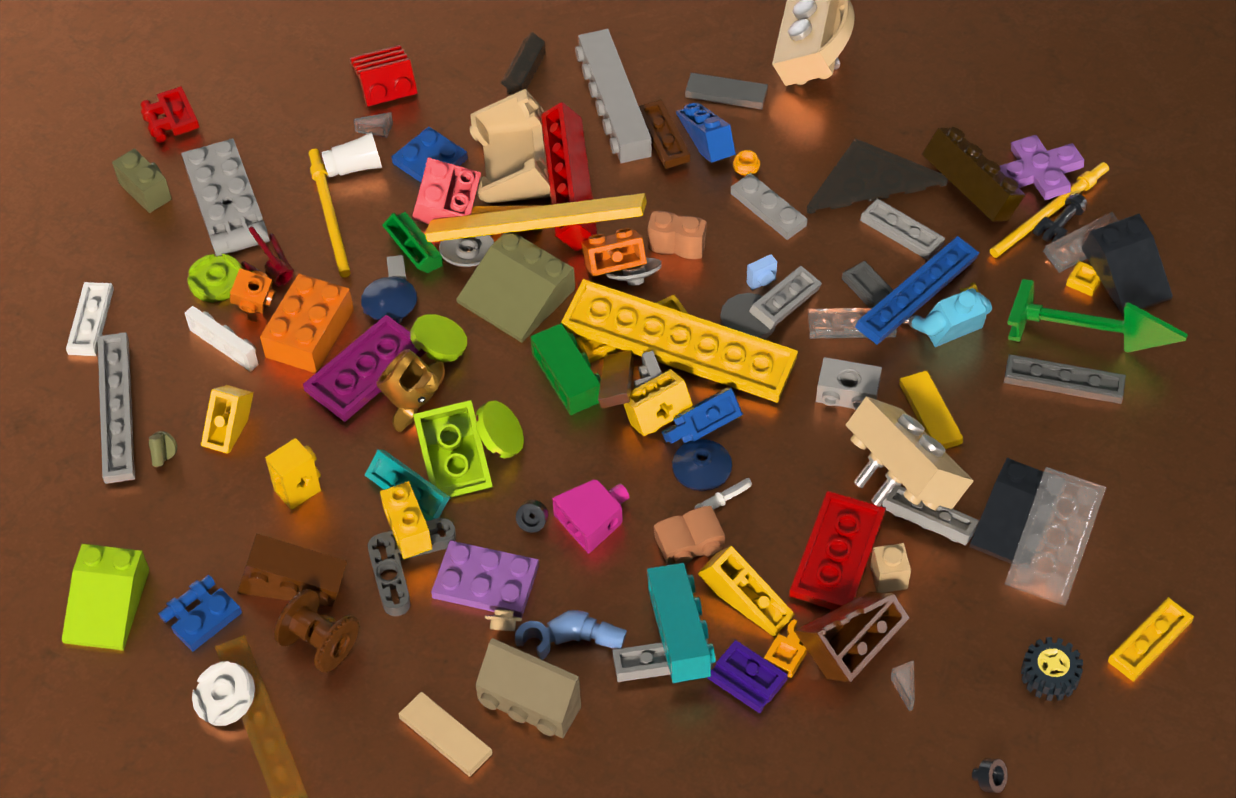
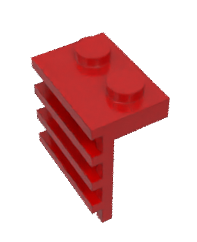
M401 45L350 57V63L360 79L367 107L418 94L410 58L404 53Z

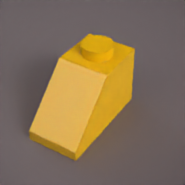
M230 385L211 390L201 446L227 454L231 452L248 421L254 392Z

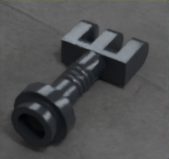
M1080 194L1070 195L1065 200L1066 208L1054 221L1044 217L1035 227L1033 234L1040 236L1046 230L1042 237L1046 242L1055 235L1051 245L1057 248L1067 237L1068 230L1063 228L1074 215H1082L1086 211L1087 200Z

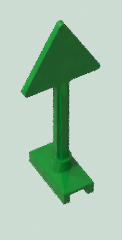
M1026 279L1021 281L1007 321L1008 325L1012 326L1008 339L1020 342L1027 320L1036 322L1045 320L1123 333L1125 352L1186 341L1188 336L1187 333L1129 302L1125 303L1124 321L1043 308V305L1033 304L1035 300L1034 281Z

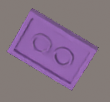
M450 540L431 591L432 598L492 612L495 609L514 611L513 616L522 618L539 568V559Z

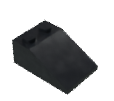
M1140 214L1090 231L1081 249L1123 317L1125 303L1127 302L1144 310L1172 299L1173 295L1154 236Z
M1007 458L971 540L970 548L1028 570L1058 505L1065 480Z

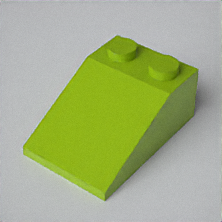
M472 400L413 414L428 479L431 484L450 498L493 488L482 441L476 430L477 421Z
M90 544L81 545L72 572L62 634L63 643L124 650L150 570L142 550Z

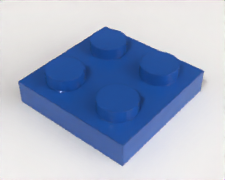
M427 127L391 157L392 163L421 183L428 158L460 166L468 159V154L463 148L431 127Z

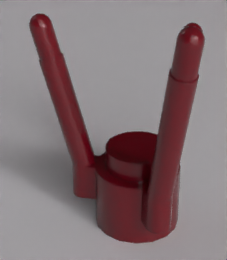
M249 227L250 233L269 258L265 264V273L272 279V284L274 283L276 286L287 284L293 277L294 269L288 263L275 235L271 233L269 237L279 259L274 256L254 227ZM245 261L241 262V265L250 272L254 270L260 271Z

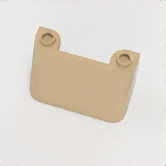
M527 89L470 114L472 124L469 128L474 140H479L483 145L486 177L482 176L479 179L476 194L480 200H484L486 203L551 197L541 114L545 111Z

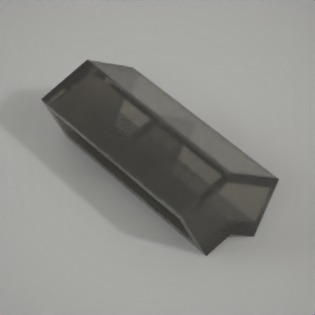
M533 32L524 38L501 81V84L507 88V94L513 95L528 88L546 53L545 41Z

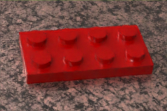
M827 491L790 588L789 596L832 610L855 600L884 519L886 508Z

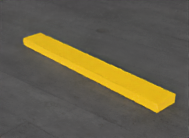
M645 193L434 219L430 221L425 236L427 242L640 217L644 214L647 200Z

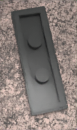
M691 73L685 97L763 109L768 84Z

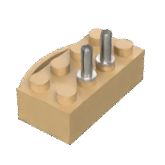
M866 396L846 423V426L854 433L850 440L859 448L865 450L867 447L871 451L868 455L869 462L854 481L856 486L863 488L878 467L882 468L885 466L888 469V472L885 474L887 480L871 500L876 506H881L896 485L901 486L903 484L906 487L903 495L913 504L918 505L922 501L932 510H937L939 506L953 509L974 481L945 452L946 450L942 444L929 436L924 431V427L901 408Z

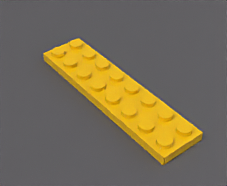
M585 279L582 280L561 322L568 332L624 351L632 350L633 354L641 357L642 353L653 351L659 363L777 403L798 355L797 350Z

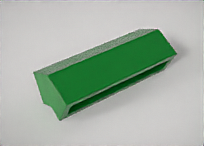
M406 212L399 215L392 213L382 226L417 269L430 273L443 266L440 252L431 242H427L425 234Z

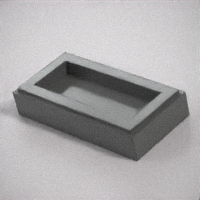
M866 261L842 273V280L870 309L893 291Z

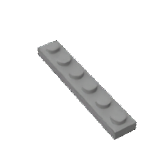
M126 332L98 336L102 477L105 484L134 480L135 464L129 339Z

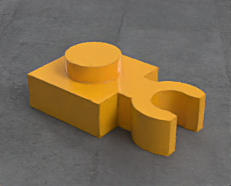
M795 619L788 625L787 637L778 634L764 657L765 660L787 673L790 678L793 677L807 652V649L794 632L797 627V620Z

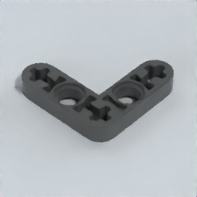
M445 518L426 521L429 528L432 550L409 558L447 549L449 541L456 540L453 522ZM444 530L446 536L440 537L438 531ZM392 531L380 533L373 536L368 542V552L385 612L391 616H401L411 606L409 591L400 562L406 559L402 558ZM379 546L385 547L388 559L382 560ZM387 569L397 571V576L394 579L385 580L380 577L382 572ZM396 589L400 600L399 604H394L392 601L390 590Z

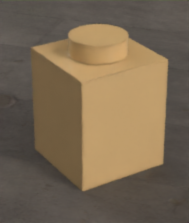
M904 543L873 547L870 568L876 591L884 593L908 589L911 567Z

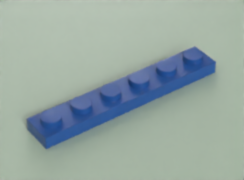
M957 236L857 321L855 328L878 345L977 259L979 252Z

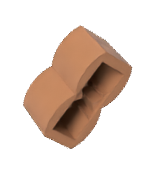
M654 211L648 224V249L660 254L675 253L688 259L702 258L706 245L707 222L695 216L679 217L667 211Z
M712 506L700 507L687 512L683 516L670 517L654 525V537L667 565L679 563L687 565L696 556H713L725 547V534Z

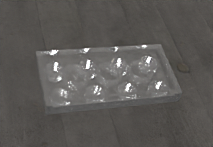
M1046 467L1005 585L1065 606L1106 487Z

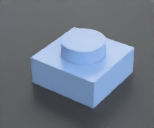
M772 254L747 265L746 283L751 290L767 286L776 280L777 261Z

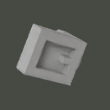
M653 351L642 353V366L638 367L641 379L634 381V389L662 374Z

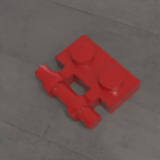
M182 86L156 94L158 98L156 103L151 104L149 100H144L140 104L142 117L149 123L148 130L151 136L155 137L159 143L166 140L165 132L171 129L174 136L200 128ZM159 115H165L164 118L158 119Z

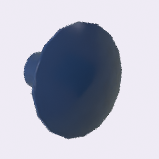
M383 277L373 281L365 288L361 296L362 310L365 314L376 320H380L385 315H388L398 324L402 322L403 317L407 316L414 309L417 303V292L413 285L405 279L398 277Z

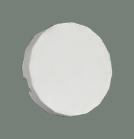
M221 661L211 665L200 675L197 680L199 684L196 691L193 689L192 694L193 708L200 718L214 726H226L239 720L248 711L253 702L255 685L253 677L243 666L229 661Z

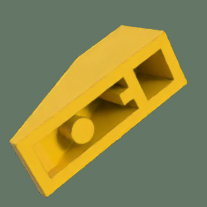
M732 546L717 552L697 573L718 597L773 637L795 615Z

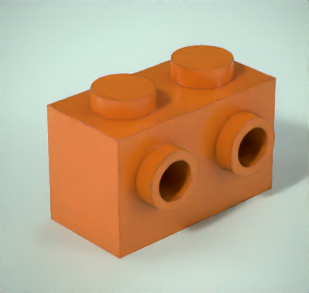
M632 228L616 230V234L605 236V234L589 236V240L581 242L587 270L592 276L647 264L642 236L636 230H632Z

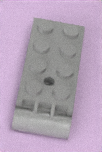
M234 139L181 153L216 257L259 245L250 233L249 227H254L265 243L270 242L262 214Z

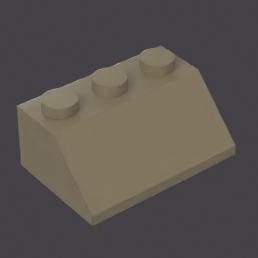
M494 638L490 640L476 681L477 697L480 703L488 709L496 710L497 708L508 713L517 722H528L536 726L545 735H556L564 738L581 709L579 676Z

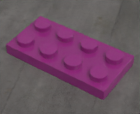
M385 315L303 383L304 391L345 422L381 392L376 383L386 367L400 352L410 349L419 358L426 352L415 348L410 339V332L388 315Z

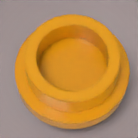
M744 150L739 152L734 158L733 168L741 175L755 174L760 169V160L753 151Z

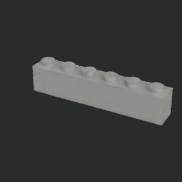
M609 29L578 35L579 46L575 47L578 62H583V76L585 80L589 79L590 81L589 91L592 98L596 97L597 101H595L598 116H603L604 118L602 120L603 128L606 135L610 134L612 153H617L620 163L652 157L651 136Z

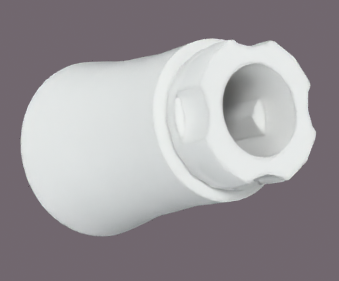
M372 132L345 144L331 147L332 150L322 152L329 177L382 168Z

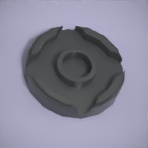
M738 294L728 299L722 306L720 314L722 326L764 340L769 338L776 328L774 326L770 330L749 312L752 305L762 297L759 294Z

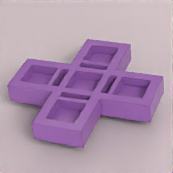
M1037 135L1011 142V151L1017 160L1000 165V171L1006 177L1015 180L1019 184L1018 188L1034 183L1042 197L1048 200L1071 192V184L1064 174L1084 168V158L1073 143L1047 151Z

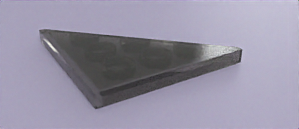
M855 138L807 205V213L812 214L818 209L828 207L836 209L850 206L852 202L866 199L869 202L877 198H889L890 194L904 192V194L926 190V187L938 184L942 187L947 185L948 179L942 173Z

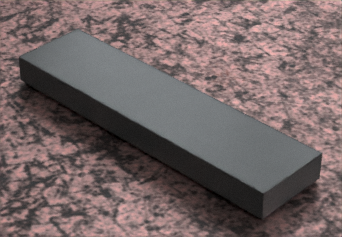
M1009 354L1004 383L1121 404L1126 375Z

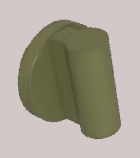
M158 431L149 437L152 466H163L164 461L172 458L177 452V443L167 432Z

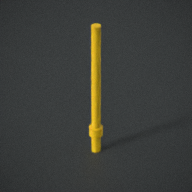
M311 149L309 151L311 161L310 172L312 179L317 184L339 274L341 277H348L351 272L326 180L328 173L325 164L322 163L319 150Z
M1101 162L1091 171H1085L1077 178V182L1071 186L1070 193L1056 197L990 249V254L994 258L999 257L1035 229L1044 217L1049 218L1063 207L1065 200L1070 195L1079 194L1083 190L1087 191L1097 183V179L1109 171V166L1105 162Z

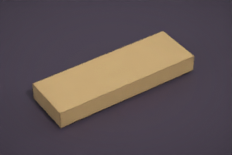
M420 692L399 712V718L469 777L492 755L490 747L423 692Z

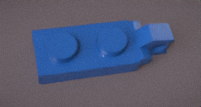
M725 388L679 413L678 416L673 418L675 424L661 431L665 442L674 443L681 438L685 443L696 441L742 416L743 413L732 388Z

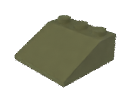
M514 232L504 233L490 246L456 300L458 304L522 343L575 290L574 268Z

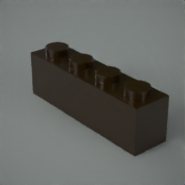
M955 127L938 128L922 155L990 220L1009 221L1026 195L1018 188L1019 184L1012 178L1006 177L1000 171V166L988 160L978 146L968 142L961 130Z

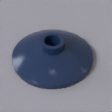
M698 439L685 443L676 451L672 461V469L675 477L682 485L693 490L707 491L715 489L727 481L732 471V459L729 452L719 443Z

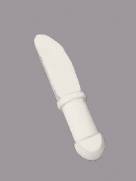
M750 478L742 480L721 493L716 492L714 496L695 505L694 509L712 506L714 510L719 506H724L726 504L725 501L752 486Z

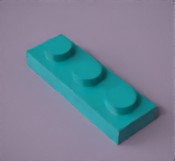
M377 450L365 473L367 478L384 490L409 481L426 521L438 519L450 499L447 494L385 450Z

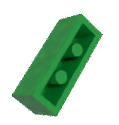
M561 323L530 336L532 355L570 415L599 403L598 396L601 377L598 373L594 374L590 369L589 359L584 352L580 353L578 350L577 341L572 332L567 333Z

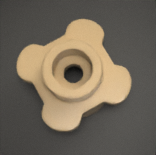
M495 609L494 615H485L484 618L491 619L490 629L515 631L516 621H522L520 617H513L514 611Z

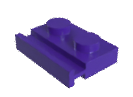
M735 640L716 662V666L711 670V677H708V679L758 713H761L763 707L772 700L785 684L788 674Z

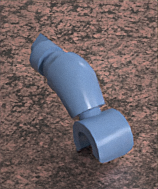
M568 610L547 622V627L538 621L523 623L515 633L516 646H524V643L531 638L541 640V644L537 646V654L539 659L543 660L549 654L552 642L558 645L572 640L580 642L583 639L590 642L591 639H595L596 644L620 649L625 641L627 630L604 621L598 624L597 619L589 617L587 612Z

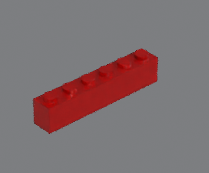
M560 102L541 114L552 205L593 200L582 118L566 104ZM596 222L555 227V236L576 252L582 249V241L589 240V236L597 234Z

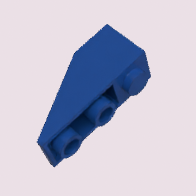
M690 103L685 105L684 109L676 111L679 120L698 151L708 161L712 163L736 155L729 123L700 103Z

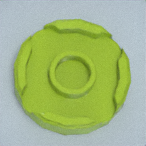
M215 254L206 255L198 259L190 267L187 278L189 289L195 297L202 301L213 303L225 301L230 298L231 289L242 266L236 258L228 254H222V256L218 257Z
M436 314L423 315L417 318L410 331V339L415 348L419 351L422 349L427 352L426 356L433 360L442 362L455 361L460 355L462 356L467 347V336L463 329L457 323L444 316Z
M496 400L488 401L480 406L476 411V416L478 415L479 419L476 422V430L486 448L493 454L498 452L501 454L499 457L504 459L518 454L523 448L524 436L521 425L514 413L506 405Z

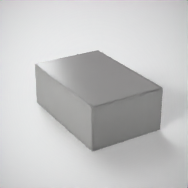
M403 255L386 257L389 277H398L406 280Z

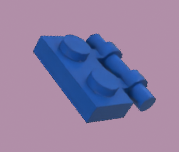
M207 575L201 581H194L189 585L188 591L177 599L175 597L166 603L167 607L158 613L165 623L174 616L178 619L171 626L172 630L192 652L242 614L240 606L222 588L212 595L207 592L216 585L210 575ZM198 599L201 603L188 612L185 608Z

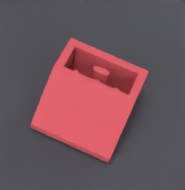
M428 158L412 220L429 224L434 219L471 215L481 172Z

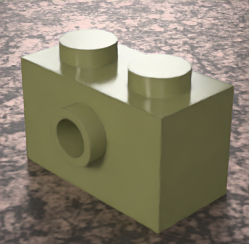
M135 148L112 162L119 184L149 213L172 200L166 178L162 175L159 167L154 162H148Z

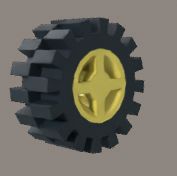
M1046 637L1045 643L1039 639L1036 640L1035 646L1031 644L1028 647L1021 667L1023 683L1028 682L1027 689L1030 692L1034 689L1037 690L1036 697L1041 698L1043 693L1047 694L1046 700L1052 701L1054 695H1056L1057 701L1063 700L1065 694L1069 697L1072 695L1073 690H1076L1083 672V660L1079 659L1080 653L1078 650L1071 652L1073 648L1071 643L1068 642L1066 646H1063V639L1058 638L1056 643H1052V637Z

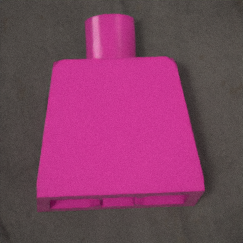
M593 479L552 498L554 516L589 554L621 525L623 518L620 504L627 501L630 497L626 488L620 483L607 491L598 480Z

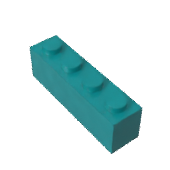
M684 563L648 568V591L672 683L711 677L710 663H715L716 661L713 644H707L706 639H709L706 620H700L699 617L702 616L700 598L693 596V593L696 592L693 575H687Z

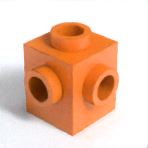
M240 268L230 292V303L239 305V308L245 312H259L263 314L265 306H271L276 290L272 289V279L261 271L254 270L250 272Z

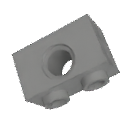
M824 357L817 386L816 402L824 403L828 406H841L857 410L866 396L876 400L882 367Z

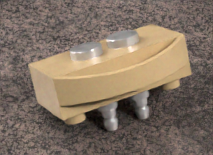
M787 0L772 62L773 67L785 86L792 84L803 85L808 80L816 78L827 79L833 74L834 69L840 67V60L837 57L849 41L854 27L855 14L850 0Z

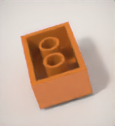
M298 273L260 335L265 358L317 373L354 311L350 289Z

